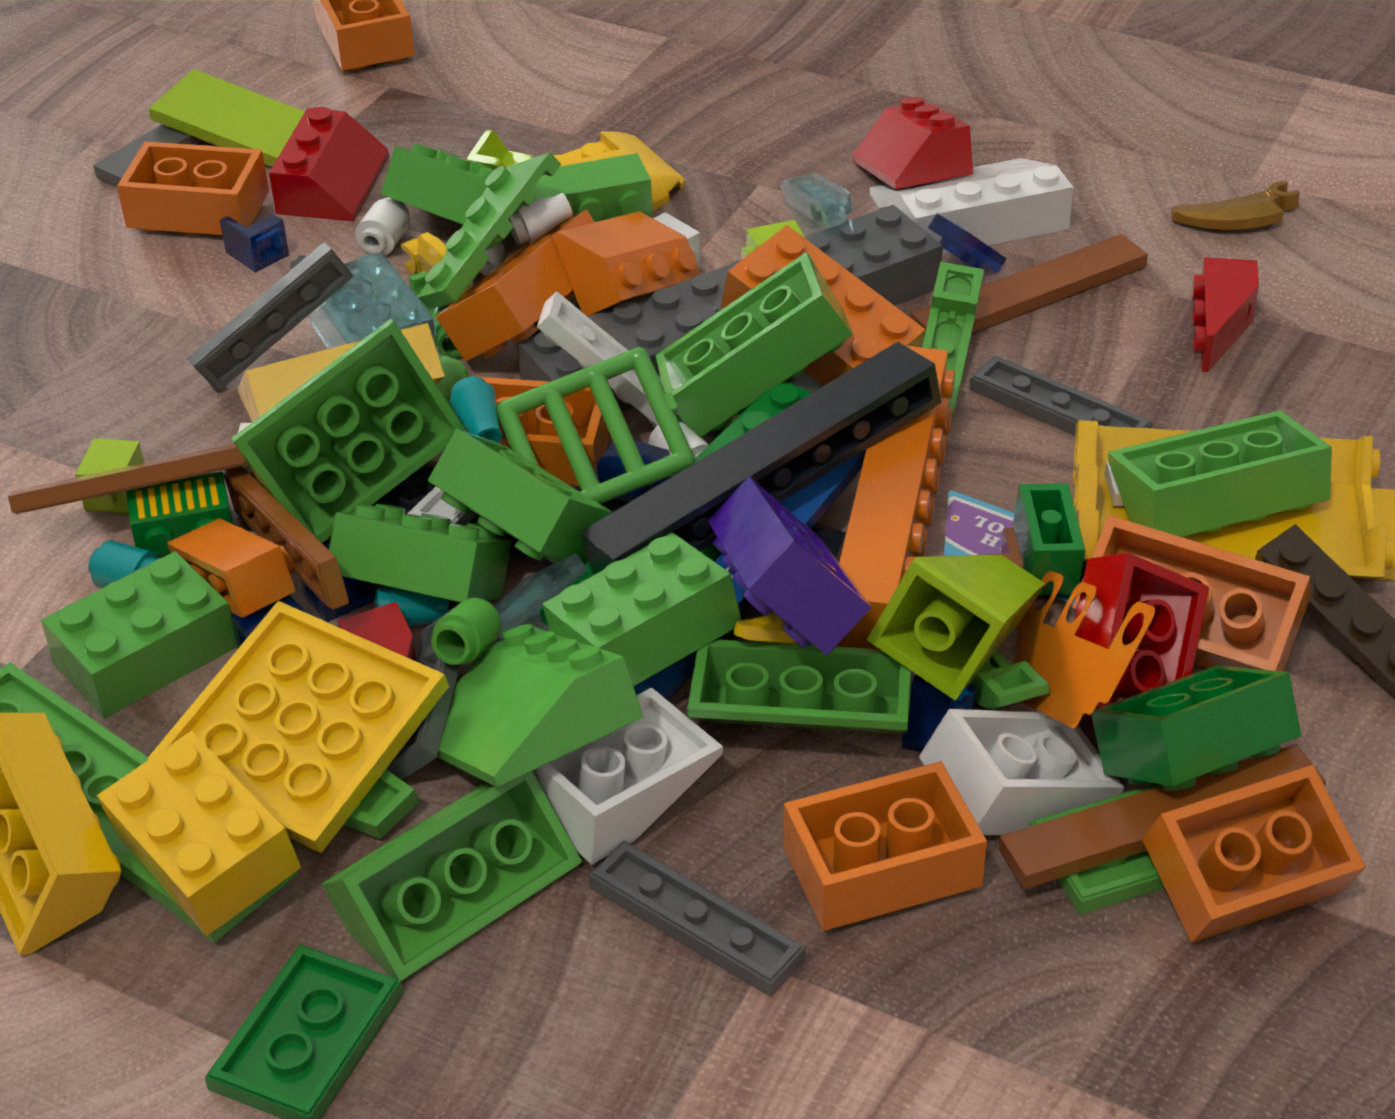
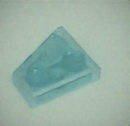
M577 554L524 578L494 606L502 623L501 634L494 644L504 640L503 634L506 631L519 626L527 619L537 616L540 613V608L543 607L542 603L557 596L588 570Z

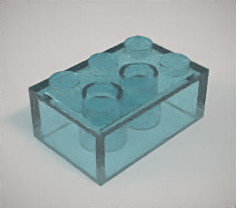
M382 252L363 255L357 260L345 263V266L354 277L307 316L308 321L328 349L363 340L389 319L394 320L400 330L428 323L438 353L434 318Z

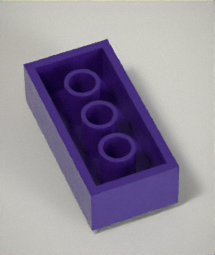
M750 476L708 520L717 536L713 544L725 555L722 559L735 572L733 578L746 590L743 594L744 597L765 616H768L773 611L785 623L782 626L785 632L803 648L806 649L813 643L823 653L828 655L872 608L822 538Z

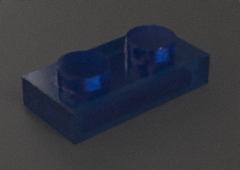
M938 213L928 226V229L942 237L939 243L943 245V249L971 267L981 269L984 264L998 273L1007 259L971 233Z

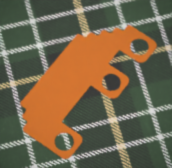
M1049 571L1041 581L1045 583L1043 587L1050 581L1054 582L1052 595L1042 609L1036 610L1035 602L1038 597L1037 595L1017 625L1016 629L1020 630L1021 633L1015 645L1020 648L1014 659L1015 663L1026 661L1048 682L1049 694L1020 702L1074 729L1085 713L1088 715L1093 713L1099 702L1104 704L1109 702L1154 617L1155 608L1142 602L1135 603L1126 615L1109 649H1106L1075 636L1095 597L1096 587L1081 582L1075 587L1054 627L1042 622L1063 583V575ZM1086 593V603L1082 612L1073 622L1068 623L1066 618L1070 605L1079 594ZM1143 613L1144 623L1141 631L1133 642L1124 645L1122 637L1127 624L1136 614Z

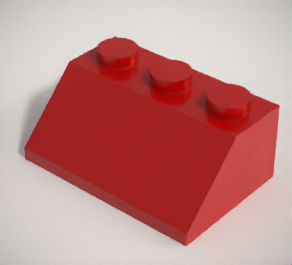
M922 97L905 98L900 100V105L885 109L854 151L853 162L894 189L972 175L973 162L970 125L955 118L954 114L946 113L939 109V106L924 101Z
M327 107L307 108L269 171L275 213L279 215L354 222L389 156L388 148L346 111L330 110Z
M1131 553L1089 558L1083 582L1095 586L1096 594L1075 636L1109 649L1126 615L1135 603L1142 602L1155 608L1154 617L1109 702L1106 704L1099 702L1095 710L1191 675L1209 587ZM1084 592L1080 594L1075 619L1080 615L1085 606L1086 593ZM1143 613L1136 614L1127 624L1122 637L1124 645L1133 642L1141 631L1144 623ZM1085 713L1081 720L1093 724L1092 714L1088 715Z

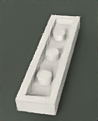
M557 291L544 303L537 327L543 332L548 341L556 346H561L577 359L583 369L628 351ZM634 369L608 379L610 387L620 400L632 404L648 418L653 427L656 428L659 425ZM677 414L676 417L678 419V422L684 423V421Z

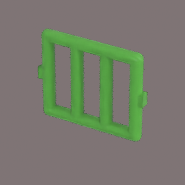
M641 347L631 349L503 400L496 406L498 419L510 448L539 466L518 415L545 405L581 488L580 492L599 504L680 473L695 462V457L676 417L679 414V409L671 392L665 393L647 351ZM633 369L672 453L670 456L647 465L644 464L608 383V379ZM588 387L591 389L627 472L602 483H599L563 399L565 396Z

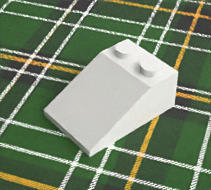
M653 688L636 695L643 718L532 770L576 851L591 865L609 856L624 841L629 844L634 842L722 755L723 746Z
M949 709L919 756L924 766L942 761L983 835H1004L1030 827V821L1119 795L1125 788L1117 776L1104 774L1099 752L1078 725L1073 729L1042 712Z

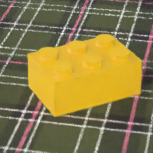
M192 730L97 795L116 835L206 937L301 868L285 827Z

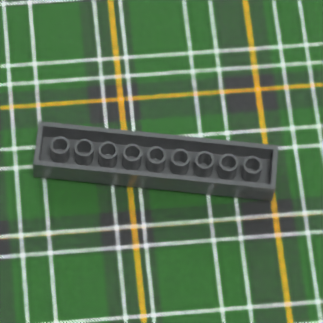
M895 205L879 208L872 213L853 220H846L839 225L817 233L808 234L804 237L894 306L934 291L940 261L942 262L943 245ZM741 260L734 261L730 265L711 272L696 275L689 280L670 287L658 289L653 293L629 302L620 303L615 307L587 317L628 351L637 347L645 349L657 375L660 376L655 355L723 309L720 305L727 272ZM543 332L520 343L517 342L521 380L551 382L583 369L577 359L561 346H556L548 341ZM612 389L621 411L633 407L632 404L620 400Z

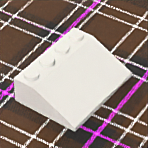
M1019 158L973 167L972 175L906 188L894 189L888 184L870 187V196L878 208L895 205L943 245L942 255L1069 230L1074 187L1057 165Z

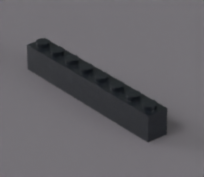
M896 342L580 532L591 571L597 574L603 571L609 564L625 559L648 546L653 540L665 537L670 533H674L699 552L709 547L717 536L708 520L749 476L776 500L782 502L941 404L935 363L900 342Z

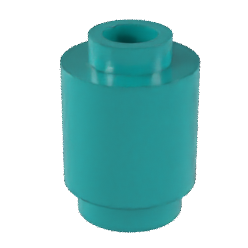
M108 540L93 551L89 559L88 569L93 584L96 587L104 588L110 583L153 563L159 558L154 552L118 541Z

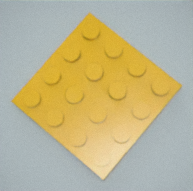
M278 601L164 737L147 760L192 730L285 827L289 838L322 853L449 688V684L445 675L439 671Z

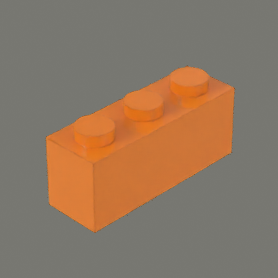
M220 518L167 542L170 552L176 551L229 602L230 612L242 618L296 592L290 574L294 573V565L290 555L283 546H279Z

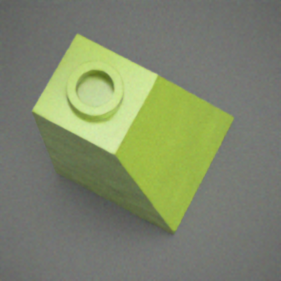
M1003 555L916 557L869 634L867 641L956 701L976 677V674L980 672L1020 623L1045 583Z

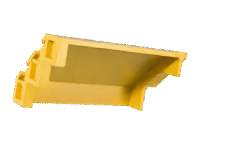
M1078 420L1075 428L1073 462L1075 493L1073 504L1085 547L1083 562H1087L1089 558H1092L1108 515L1130 521L1125 506H1113L1104 475L1106 461H1108V452L1192 431L1098 426V421ZM1363 436L1358 440L1320 438L1332 447L1330 500L1310 504L1308 508L1303 510H1286L1267 515L1265 519L1260 521H1243L1224 526L1217 532H1200L1184 536L1183 538L1255 559L1257 550L1296 524L1351 578L1395 581V489L1371 488V478L1378 477L1380 468L1379 449H1373V436Z

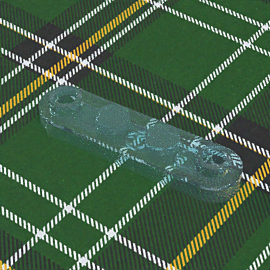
M818 173L799 175L780 183L783 200L813 221H821L824 227L846 222L848 220L847 215L854 211L851 193Z

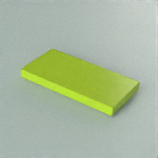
M192 69L149 107L150 120L219 147L261 149L264 164L271 167L274 165L305 112L196 69Z

